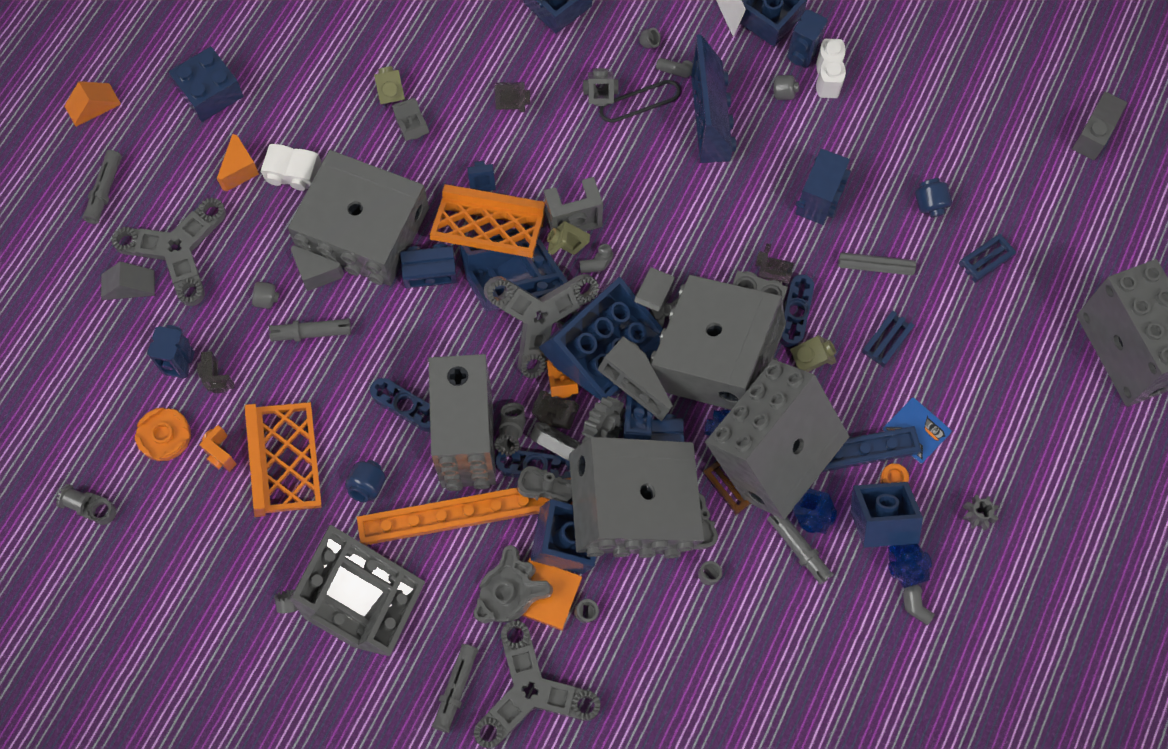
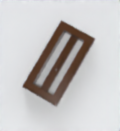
M716 461L706 468L703 474L734 514L738 515L742 510L749 507L751 503L741 497L731 481L719 468L721 466L719 462ZM713 471L717 473L720 479L724 482V484L728 487L731 493L739 501L740 505H737L735 501L731 498V496L727 493V491L723 488L720 482L712 474Z

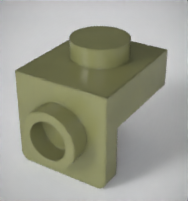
M393 66L379 68V74H374L380 104L405 100L399 70H393Z
M564 221L557 228H553L547 238V242H549L548 253L553 255L562 248L575 255L589 243L590 234Z
M819 335L790 349L798 369L806 372L812 371L826 363L831 365L837 363L834 357L836 349L833 343Z

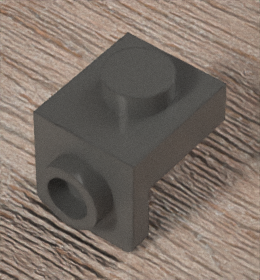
M416 98L392 106L398 127L405 141L418 139L422 135L429 133Z

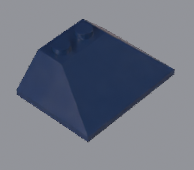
M526 226L523 228L527 230L529 228H532V226ZM517 229L505 231L510 237L519 233ZM500 234L490 238L493 242L504 240ZM539 237L533 258L459 245L467 281L486 312L501 309L492 304L484 295L485 284L493 277L502 276L537 298L568 282ZM525 238L515 242L517 246L529 248L530 245ZM502 284L501 286L498 285V287L495 286L496 289H493L494 292L492 293L494 297L500 296L504 292V286Z

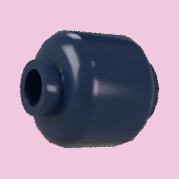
M939 178L919 183L920 187L915 191L919 211L923 214H930L931 218L946 214L945 209L952 205L948 184L940 181Z
M372 460L359 461L353 465L345 481L348 495L359 502L374 500L379 495L386 476L377 462Z

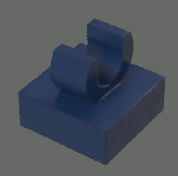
M482 160L474 161V167H467L470 189L480 191L496 190L493 164L485 165V161Z

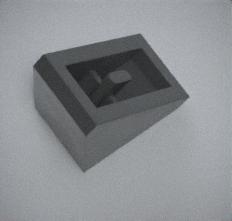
M292 246L291 252L307 291L343 278L344 272L339 262L297 246Z
M120 261L101 274L102 300L155 296V271L152 269Z
M650 267L634 302L659 312L671 298L675 277Z

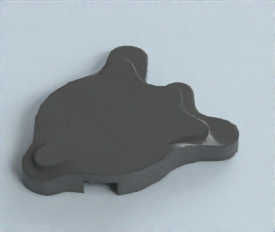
M508 545L503 550L499 564L486 574L479 585L481 588L480 599H477L474 617L483 624L492 621L510 622L516 620L528 610L533 602L550 597L553 593V587L547 581H531V577L536 572L535 566L532 563L520 561L518 549L515 546Z

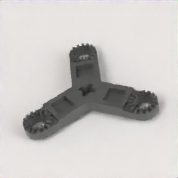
M207 198L171 233L123 227L118 228V231L114 232L111 241L115 249L121 254L166 260L179 300L184 305L195 306L203 300L205 290L192 251L224 220L226 209L217 198ZM210 207L219 208V211L215 214L216 216L213 215V217H208L206 211ZM124 236H132V242L127 244V246L119 244ZM173 244L177 246L180 244L181 250H172L171 246ZM196 287L197 293H195V296L193 295L190 298L184 296L187 288Z
M581 274L540 298L535 297L502 276L493 277L485 284V297L495 306L523 322L518 369L527 378H537L538 375L540 376L545 371L546 356L539 349V346L551 336L552 324L579 309L581 305L588 301L591 302V299L594 300L595 295H598L599 284L592 276ZM586 282L590 283L589 290L584 294H580V286H583V283L586 284ZM502 284L504 292L500 296L494 297L493 289H496L495 286L498 287V285L501 286ZM540 310V311L542 312V313H541V317H542V318L539 319V320H537V319H536V317H537V313H536V312ZM536 359V366L528 370L526 368L528 361Z
M518 620L511 621L503 627L501 639L514 686L475 726L474 737L481 747L486 749L497 747L534 708L582 721H590L599 714L600 700L595 693L541 677L529 629L523 622ZM513 628H519L524 633L523 639L519 643H511L507 638L508 632ZM529 683H533L534 689L538 691V694L532 695L531 699H527L526 693L522 691V688H527ZM582 698H590L594 702L595 706L591 713L584 714L578 710L577 705ZM492 725L497 729V736L493 741L488 742L481 738L480 733L484 726Z

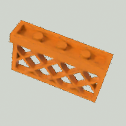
M445 184L442 191V200L430 232V240L533 258L540 229L543 227L545 220L546 202ZM445 210L459 213H456L449 217ZM470 215L482 216L483 218L474 221ZM464 218L469 223L458 228L454 222ZM496 219L505 220L509 222L503 225H499ZM490 223L494 229L484 233L480 226ZM521 224L533 225L534 227L525 230ZM447 225L453 230L449 233L438 232L440 228ZM515 227L519 233L510 237L505 231ZM473 229L478 234V236L473 238L464 235V233ZM498 234L504 239L500 242L490 240L491 237ZM525 238L530 245L529 248L517 246L515 242Z
M311 402L256 407V404L245 405L254 517L266 516L265 513L321 508ZM296 411H306L307 419L300 427L289 419ZM275 414L281 420L271 429L263 423L262 415ZM285 422L296 430L287 441L276 433ZM306 426H308V433L303 430ZM264 430L268 432V434L266 435L265 438H264ZM299 434L309 440V445L303 452L291 444ZM272 436L284 444L275 455L265 448V444ZM287 447L299 456L290 467L279 459V456ZM309 451H310L311 459L306 456V454H307ZM266 455L271 458L268 463L266 462ZM302 459L312 466V471L305 478L293 470ZM274 462L286 470L277 481L267 473V470ZM289 474H292L301 481L293 492H290L281 485ZM312 476H313V484H311V483L309 482V480L311 479ZM268 481L273 484V486L270 489ZM306 485L314 491L315 501L303 502L296 495ZM276 488L289 496L283 504L270 505V495Z

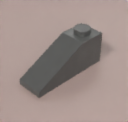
M1104 91L1072 150L1095 161L1112 134L1127 102Z
M623 336L604 357L598 371L662 421L673 405L645 353L635 343L630 342Z

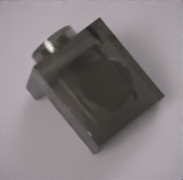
M525 82L495 83L496 110L520 109V112H525L526 105H530V90H525Z
M766 243L764 252L759 251L756 266L760 267L758 277L777 280L780 283H790L794 263L769 257L772 244Z
M201 352V362L197 363V371L207 391L224 393L227 389H234V382L230 375L218 376V360L213 352Z
M541 390L534 402L532 415L540 422L552 427L570 430L579 405L575 401L554 398L547 391Z

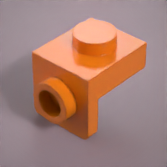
M548 359L547 368L551 396L566 398L572 394H578V384L555 368Z
M217 425L214 429H210L204 434L199 445L209 455L207 460L219 470L221 467H224L230 472L236 466V462L219 447L228 435L222 427Z

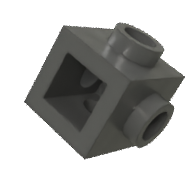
M595 68L593 72H588V80H583V95H588L589 104L606 106L614 103V94H618V79H614L613 72H608L606 68ZM596 84H605L602 88L596 86Z

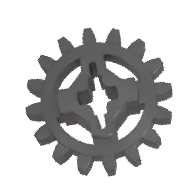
M610 396L607 398L602 397L600 403L596 402L595 407L589 412V419L584 423L582 435H585V438L582 440V443L590 437L618 438L620 432L624 429L625 418L623 415L626 410L623 408L624 403Z

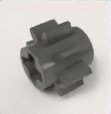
M975 495L972 498V503L966 502L963 506L964 509L968 510L963 520H968L972 524L971 529L981 526L985 531L989 528V522L995 523L998 520V517L993 514L999 506L993 505L990 502V496L986 499H980L978 495ZM976 510H978L979 512H984L985 516L982 513H977Z

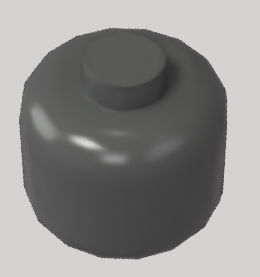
M778 75L775 77L773 87L775 98L777 100H792L795 98L796 92H799V82H796L793 75Z
M256 282L252 305L265 309L272 308L273 302L277 303L279 293L275 292V285Z

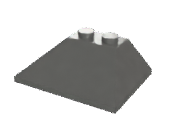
M329 525L290 600L305 620L348 645L361 650L390 656L425 581L336 527Z

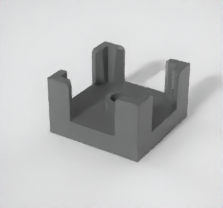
M594 177L582 180L586 199L562 205L555 187L543 190L547 205L545 217L550 231L553 228H557L564 221L585 232L602 227L603 202Z

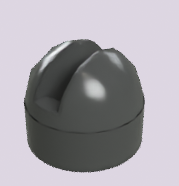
M656 28L645 29L639 37L641 46L648 49L658 47L661 41L660 33Z
M714 561L703 563L698 571L700 582L708 586L716 584L722 576L721 567Z
M590 599L580 601L575 607V616L582 623L592 622L599 613L597 604ZM583 605H587L586 618L583 617Z

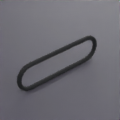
M664 80L614 99V103L664 84H672L677 89V94L672 98L615 119L605 117L603 114L605 106H601L600 116L606 122L613 123L667 104L680 96V86L672 80Z

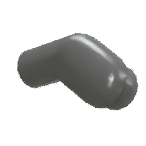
M659 58L656 63V69L687 78L692 74L693 63L689 60L678 63Z
M602 244L598 247L599 252L594 259L579 261L581 273L605 270L613 259L611 246Z
M915 583L909 584L903 592L905 610L928 626L935 614L922 605V588Z

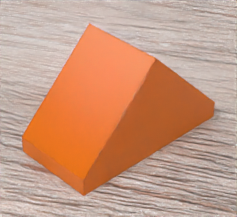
M79 81L64 107L77 127L121 105L109 83Z
M234 134L231 136L217 176V180L224 191H229L259 175L254 161L239 137Z

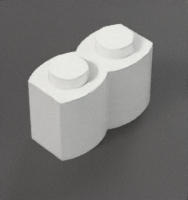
M824 39L822 41L816 62V69L819 74L816 90L820 98H838L846 74L843 63L845 45L842 39Z
M269 144L261 173L264 179L272 185L290 184L292 188L303 191L309 189L322 162L319 155L315 152L293 149L279 144Z

